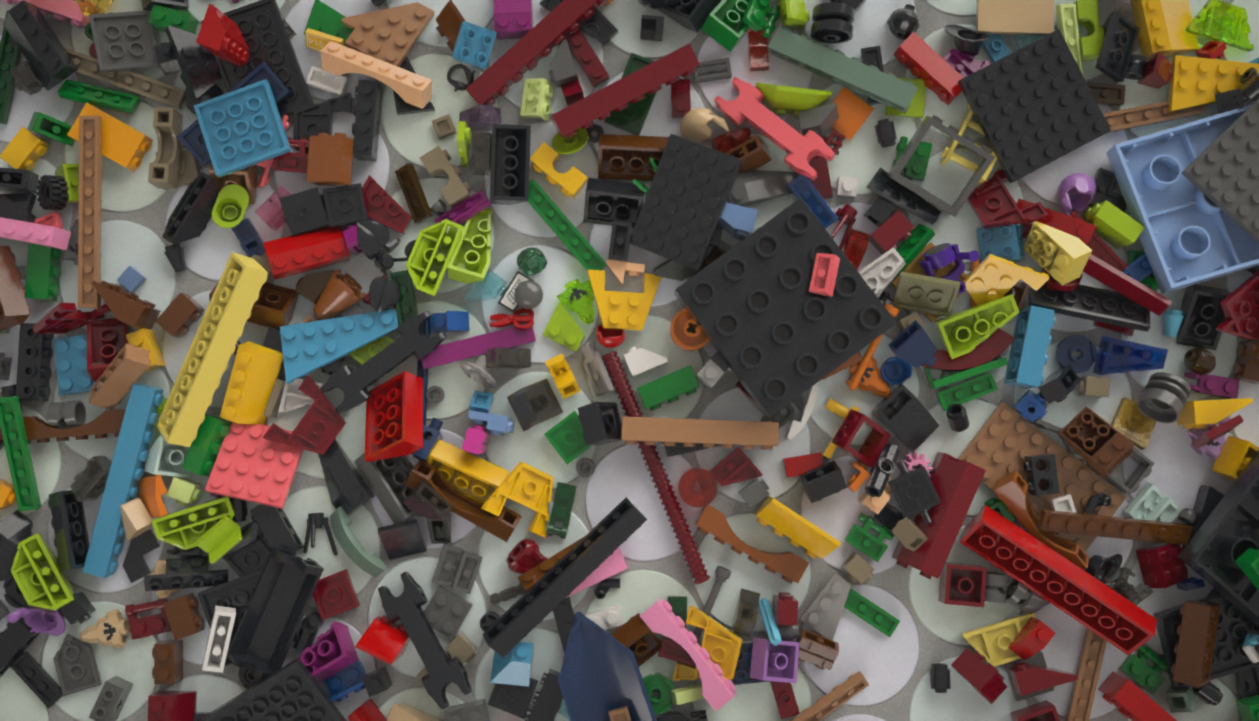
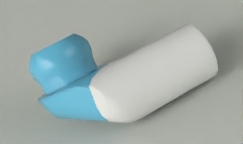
M1248 633L1244 638L1242 647L1252 663L1259 662V654L1255 650V645L1259 644V635L1256 633Z

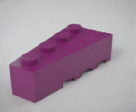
M335 621L330 625L331 628L326 633H322L317 638V641L311 647H307L299 657L318 684L359 660L348 626Z

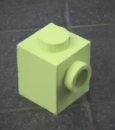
M173 477L166 496L176 499L178 504L187 506L199 500L202 494V490H200L202 484L182 477Z

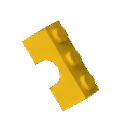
M543 142L530 157V163L532 164L530 167L538 174L542 172L547 176L545 179L551 185H558L561 188L560 192L566 197L571 196L575 199L586 186L588 177L574 166L566 173L555 171L554 165L560 158L559 154Z

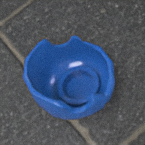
M898 356L890 357L881 365V377L890 385L903 384L908 378H911L912 366Z

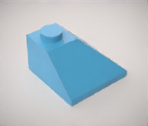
M519 642L504 657L494 651L490 683L529 687L534 644Z

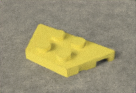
M1035 612L1032 614L1025 613L961 633V635L988 664L990 663L995 667L1021 659L1008 646L1031 617L1035 618L1036 615Z

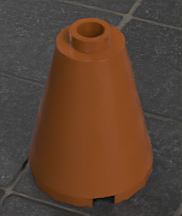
M340 269L333 273L313 308V315L318 321L336 317L366 296L365 292L362 294L360 291L362 286L349 274L342 275L340 273L342 270Z

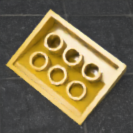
M1130 0L1134 23L1140 28L1138 41L1141 54L1147 60L1158 53L1163 56L1199 50L1189 0Z
M770 496L764 498L754 514L758 517L756 521L765 527L768 524L774 527V533L780 537L786 535L790 538L789 542L797 548L800 545L807 549L805 553L814 559L817 556L823 559L841 545V542Z

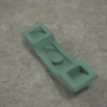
M341 506L330 515V521L339 545L359 568L377 577L387 567L376 553L371 556L367 553L348 527L352 520Z

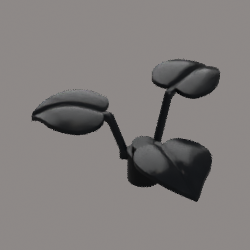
M358 221L356 225L359 247L365 253H377L374 264L378 269H381L380 272L386 277V279L375 277L369 288L372 306L376 312H381L396 304L401 294L399 285L395 281H389L390 277L386 270L392 268L394 262L408 261L416 240L410 241L406 245L405 258H393L391 255L383 254L385 250L383 245L390 241V234L387 228L375 221Z

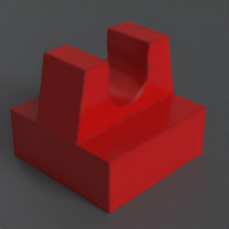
M1210 40L1196 51L1198 58L1222 59L1224 57L1223 51L1227 47L1225 42Z

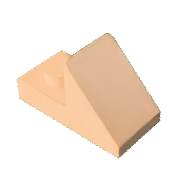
M607 260L608 269L622 286L624 285L625 272L629 273L628 276L640 277V274L644 275L645 264Z

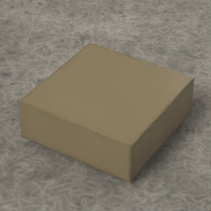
M449 114L432 121L439 140L457 133Z

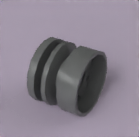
M1156 372L1150 376L1145 390H1143L1137 402V407L1149 419L1161 423H1174L1178 420L1192 392L1191 387L1185 380L1176 375Z

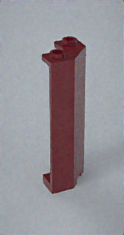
M942 452L937 453L931 466L933 470L929 471L931 481L942 502L933 506L928 511L933 522L925 525L920 514L909 516V519L916 523L928 539L914 552L905 548L898 541L892 558L897 560L896 564L906 569L908 565L920 570L919 575L931 579L932 576L939 579L986 471L968 461L956 459Z

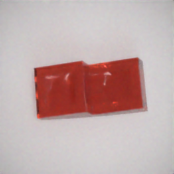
M750 30L747 32L750 71L769 70L768 38L763 36V30H758L757 32Z

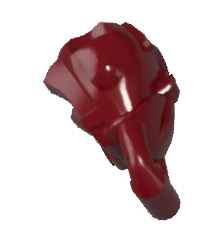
M524 539L508 554L506 562L510 571L524 574L548 558L540 553L539 546L535 541Z

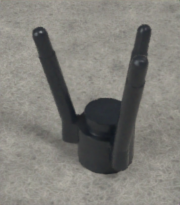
M309 513L304 553L308 551L310 533L311 548H314L315 529L322 528V524H324L333 554L336 556L337 550L328 524V517H324V513Z

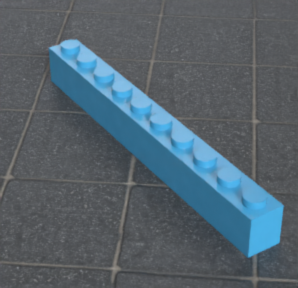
M143 383L132 385L83 568L85 573L107 578L114 575L119 567L118 558L123 551L124 544L122 543L126 535L120 506L134 500L138 495L139 489L137 487L144 473L142 469L144 462L149 455L147 450L154 436L152 431L154 424L158 421L159 414L157 412L164 399L162 395L164 389Z

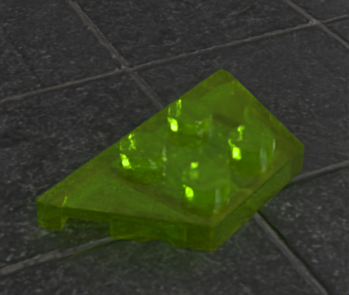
M1208 0L1185 29V32L1213 41L1225 42V45L1247 52L1254 50V44H1250L1248 33H1251L1247 22L1246 9L1220 0Z

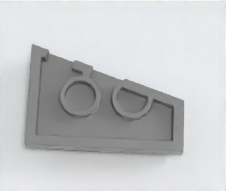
M834 572L800 616V620L825 638L833 641L851 583Z

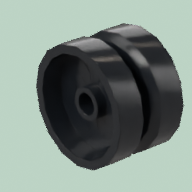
M834 2L815 6L812 12V20L814 22L811 26L812 39L829 44L844 43L851 40L853 37L854 8L847 4Z

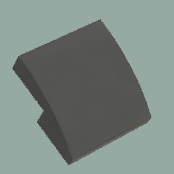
M444 544L431 581L451 587L453 590L470 594L483 557Z

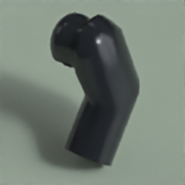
M1103 493L1091 496L1083 513L1093 515L1096 507L1109 506L1112 502L1111 497Z

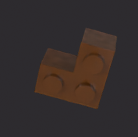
M1259 339L1240 342L1236 351L1238 356L1233 367V378L1240 379L1243 382L1259 384Z

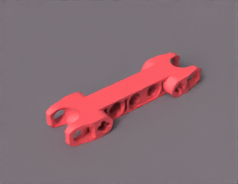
M734 77L731 82L735 90L739 92L738 97L735 100L726 101L722 97L717 96L714 99L716 106L736 126H740L744 120L787 153L783 160L792 170L814 181L818 176L817 172L809 165V161L815 156H822L828 161H832L835 158V153L819 135L811 130L804 136L760 103L764 99V95L757 88Z

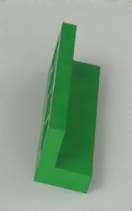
M999 355L996 357V360L971 369L958 371L957 373L943 371L940 378L936 380L932 379L930 369L933 368L924 367L923 369L930 389H936L1008 365L1006 357L1002 358Z

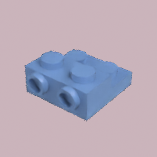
M469 410L468 418L473 419V423L487 425L486 429L491 430V434L504 436L505 432L513 433L515 422L512 421V417Z

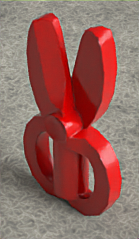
M521 308L511 315H491L490 320L496 321L489 323V326L499 328L511 324L518 330H528L534 325V312L531 309Z

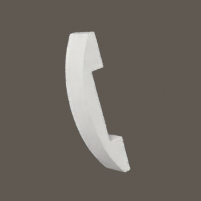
M818 382L809 388L799 421L790 420L785 435L786 439H792L808 421L815 405Z

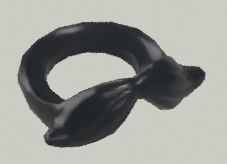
M463 64L454 65L447 73V81L455 87V92L465 90L474 82L475 70H470ZM457 68H462L468 83L464 84L452 80L451 73Z

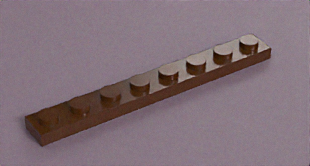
M1042 509L1038 525L1041 531L1188 545L1192 527L1188 524Z

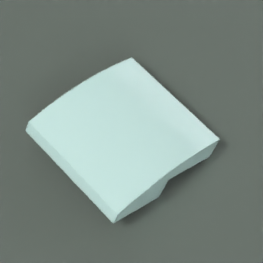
M1149 482L1124 510L1131 519L1170 523L1182 511L1171 498L1166 497L1154 484Z

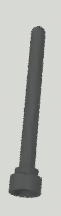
M719 565L715 570V583L702 611L708 616L723 582H726V579H729L732 571ZM695 627L693 634L697 638V643L703 628Z

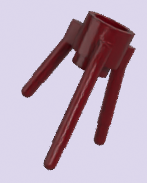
M848 204L836 211L835 214L839 216L840 222L830 235L834 238L843 224H848L839 246L840 249L843 248L852 225L856 221L855 216L858 214L857 210Z

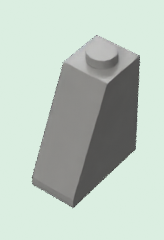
M716 352L695 377L710 389L726 372L729 366L720 354Z

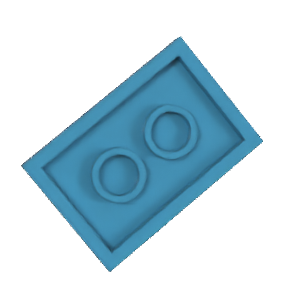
M87 334L54 338L59 395L90 392V388L96 381H92L87 371Z

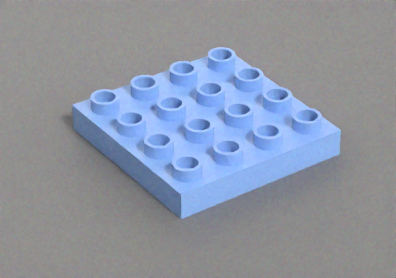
M1251 105L1115 144L1106 153L1132 219L1145 227L1139 238L1161 294L1259 265V244L1181 173Z

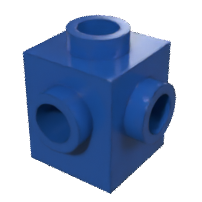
M1031 389L1015 404V408L1020 411L1019 414L1025 420H1031L1032 422L1037 418L1042 419L1048 412L1046 410L1048 405L1046 399H1043L1039 393L1035 394Z

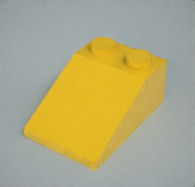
M1253 398L1187 401L1177 420V425H1185V429L1208 428L1207 424H1216L1252 403Z
M1228 436L1220 455L1214 462L1212 471L1234 483L1259 448L1250 441Z

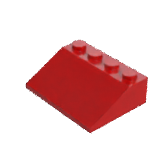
M404 371L368 391L371 397L366 400V462L409 455L423 448V379Z

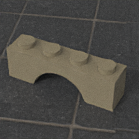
M154 107L153 127L157 134L158 152L154 162L149 165L148 182L159 189H177L181 143L177 136L182 131L183 115L174 108Z

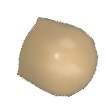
M696 108L689 111L680 123V132L683 138L695 143H702L712 138L714 131L709 127V124L713 121L728 132L729 128L723 118H719L706 108Z

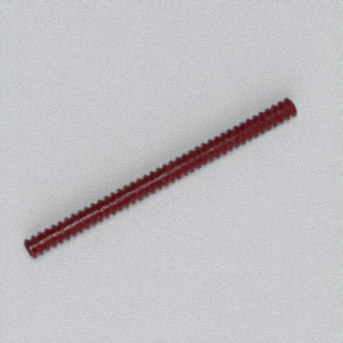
M617 351L604 355L602 360L605 361L606 370L610 373L608 375L612 378L611 382L614 383L615 392L619 395L617 397L621 400L620 404H623L622 409L625 410V416L642 417L643 413L639 411L641 408L637 406L638 401H635L636 396L632 394L634 391L630 389L629 379H626L627 374L623 372L625 370L621 367L622 363L619 362L620 358L617 357ZM637 441L639 443L638 448L641 449L640 453L644 455L643 460H646L645 465H648L647 470L651 472L650 477H653L652 482H655L654 487L658 489L656 492L660 494L659 499H662L661 504L665 506L663 509L667 511L666 516H669L668 521L672 523L670 526L674 528L673 533H676L675 538L679 540L677 543L681 545L679 548L683 550L682 555L686 557L684 560L688 562L686 565L690 567L691 577L695 579L693 582L694 584H701L709 580L710 576L707 575V569H704L705 564H702L703 559L700 558V552H697L698 547H695L694 537L690 535L691 530H688L687 520L683 518L682 508L678 506L680 503L676 501L678 498L674 496L675 491L671 489L673 486L669 484L671 481L667 479L668 474L664 472L666 469L662 467L664 464L660 462L659 452L655 450L657 447L654 445H644L645 441Z

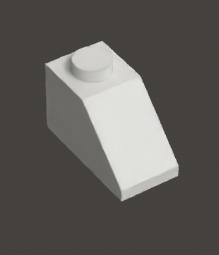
M636 346L627 349V354H624L632 377L668 363L666 357L644 348L637 349Z

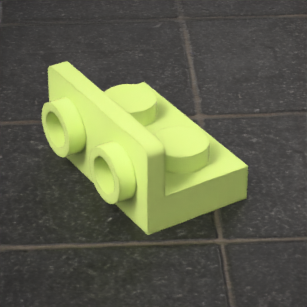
M545 78L525 79L520 111L521 117L549 120L551 101L554 94L551 82Z

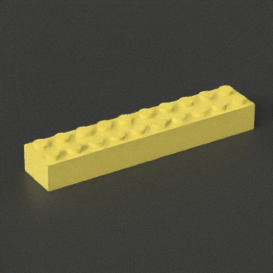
M234 252L229 257L157 421L156 426L167 443L190 447L197 437V430L205 419V412L212 403V397L220 385L223 372L227 370L230 356L235 352L238 338L242 336L243 327L251 316V309L259 298V291L267 280L268 272L253 258Z

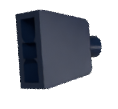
M917 320L888 344L896 356L916 368L923 363L927 366H932L936 362L933 354L937 351V348Z
M433 418L429 427L423 425V448L412 453V457L428 462L429 455L439 439L442 440L443 436L439 431L444 422ZM428 436H433L431 440H426Z

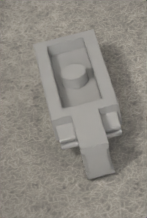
M590 342L581 346L584 354L583 365L596 396L598 397L614 390L601 355L594 343Z

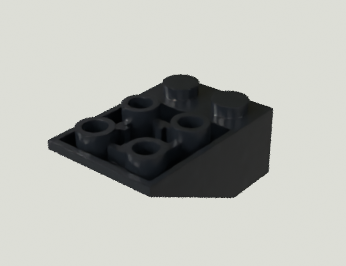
M903 384L897 385L871 412L912 453L939 426L921 402Z

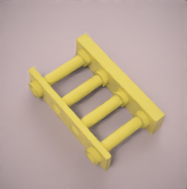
M968 103L966 106L968 111L958 128V134L962 136L967 126L985 136L981 126L971 120L973 111ZM953 139L949 147H945L940 157L943 159L940 164L944 165L950 159L975 172L979 165L954 153L953 151L959 142ZM993 150L990 154L995 158L978 182L979 185L986 181L997 160Z

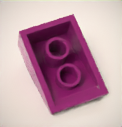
M494 0V32H497V40L520 39L534 27L532 0Z

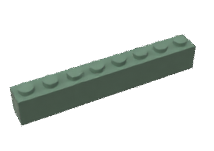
M777 27L768 45V53L903 113H906L918 89L910 81H901L892 73L885 74L874 65L867 66L858 58L844 56L845 54L842 51H833L827 48V45L824 43L810 41L809 37L800 34V36L794 34L787 27Z

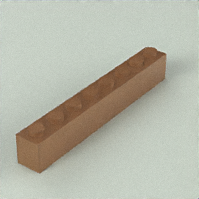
M622 416L621 440L625 441L627 445H637V441H645L644 445L656 446V442H664V446H676V443H684L683 447H695V443H703V447L715 448V444H722V448H734V445H742V449H753V445L761 446L762 450H773V446H778L779 422Z

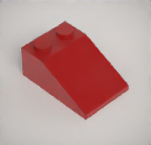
M382 615L373 620L357 642L355 648L392 665L404 654L410 637L403 624L397 625L392 623L388 616Z

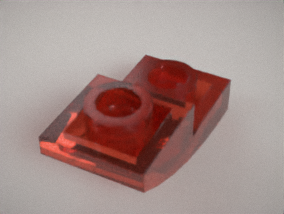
M748 127L740 128L719 135L711 140L712 149L726 153L731 148H735L751 138V130Z

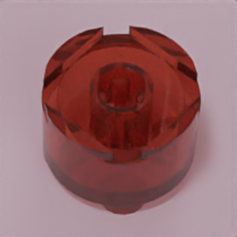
M697 467L690 468L679 478L678 493L686 504L692 507H703L710 504L716 497L717 482L709 471ZM695 482L702 484L700 492L692 490Z

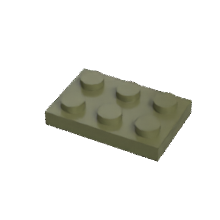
M901 272L892 306L950 317L960 288V281Z

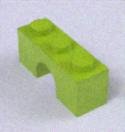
M1077 0L1074 4H1076L1078 25L1084 26L1088 31V37H1081L1079 39L1081 60H1097L1105 33V28L1099 26L1098 0Z

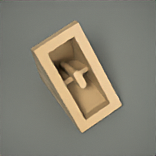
M139 498L120 506L127 540L143 534L152 526L151 520L153 519Z

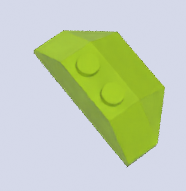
M756 82L755 88L764 95L762 100L764 105L778 116L791 114L799 118L798 112L820 107L832 95V91Z
M445 219L419 232L406 263L408 273L417 290L434 297L436 296L464 226Z
M226 496L153 519L151 522L158 540L187 550L196 547V540L224 516L233 520L235 513L230 497Z
M36 533L18 543V550L13 561L11 573L27 604L56 611L74 600L72 586L64 571L60 572L54 552L41 535Z

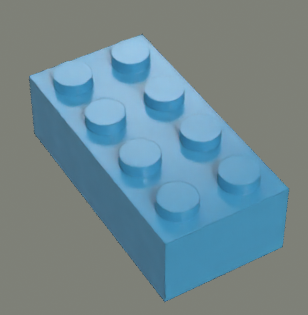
M1031 305L1022 308L1020 313L1017 314L1013 334L1015 340L1011 344L1004 384L1028 389L1040 387V384L1043 383L1044 373L1042 372L1048 360L1046 352L1052 340L1050 331L1051 327L1055 324V310Z

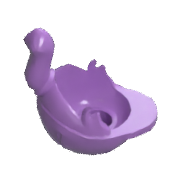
M29 606L18 608L15 612L7 615V622L15 623L20 618H24L25 624L33 628L31 633L34 631L35 633L59 636L66 630V623L60 609L54 611Z

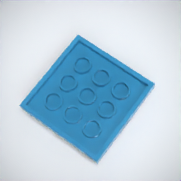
M267 79L193 105L215 174L219 178L291 152L288 138Z

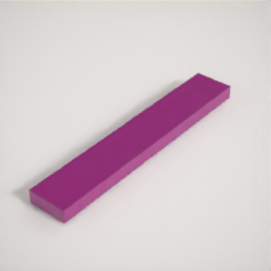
M515 327L439 345L433 353L421 361L425 370L536 342L533 327L528 330H518Z

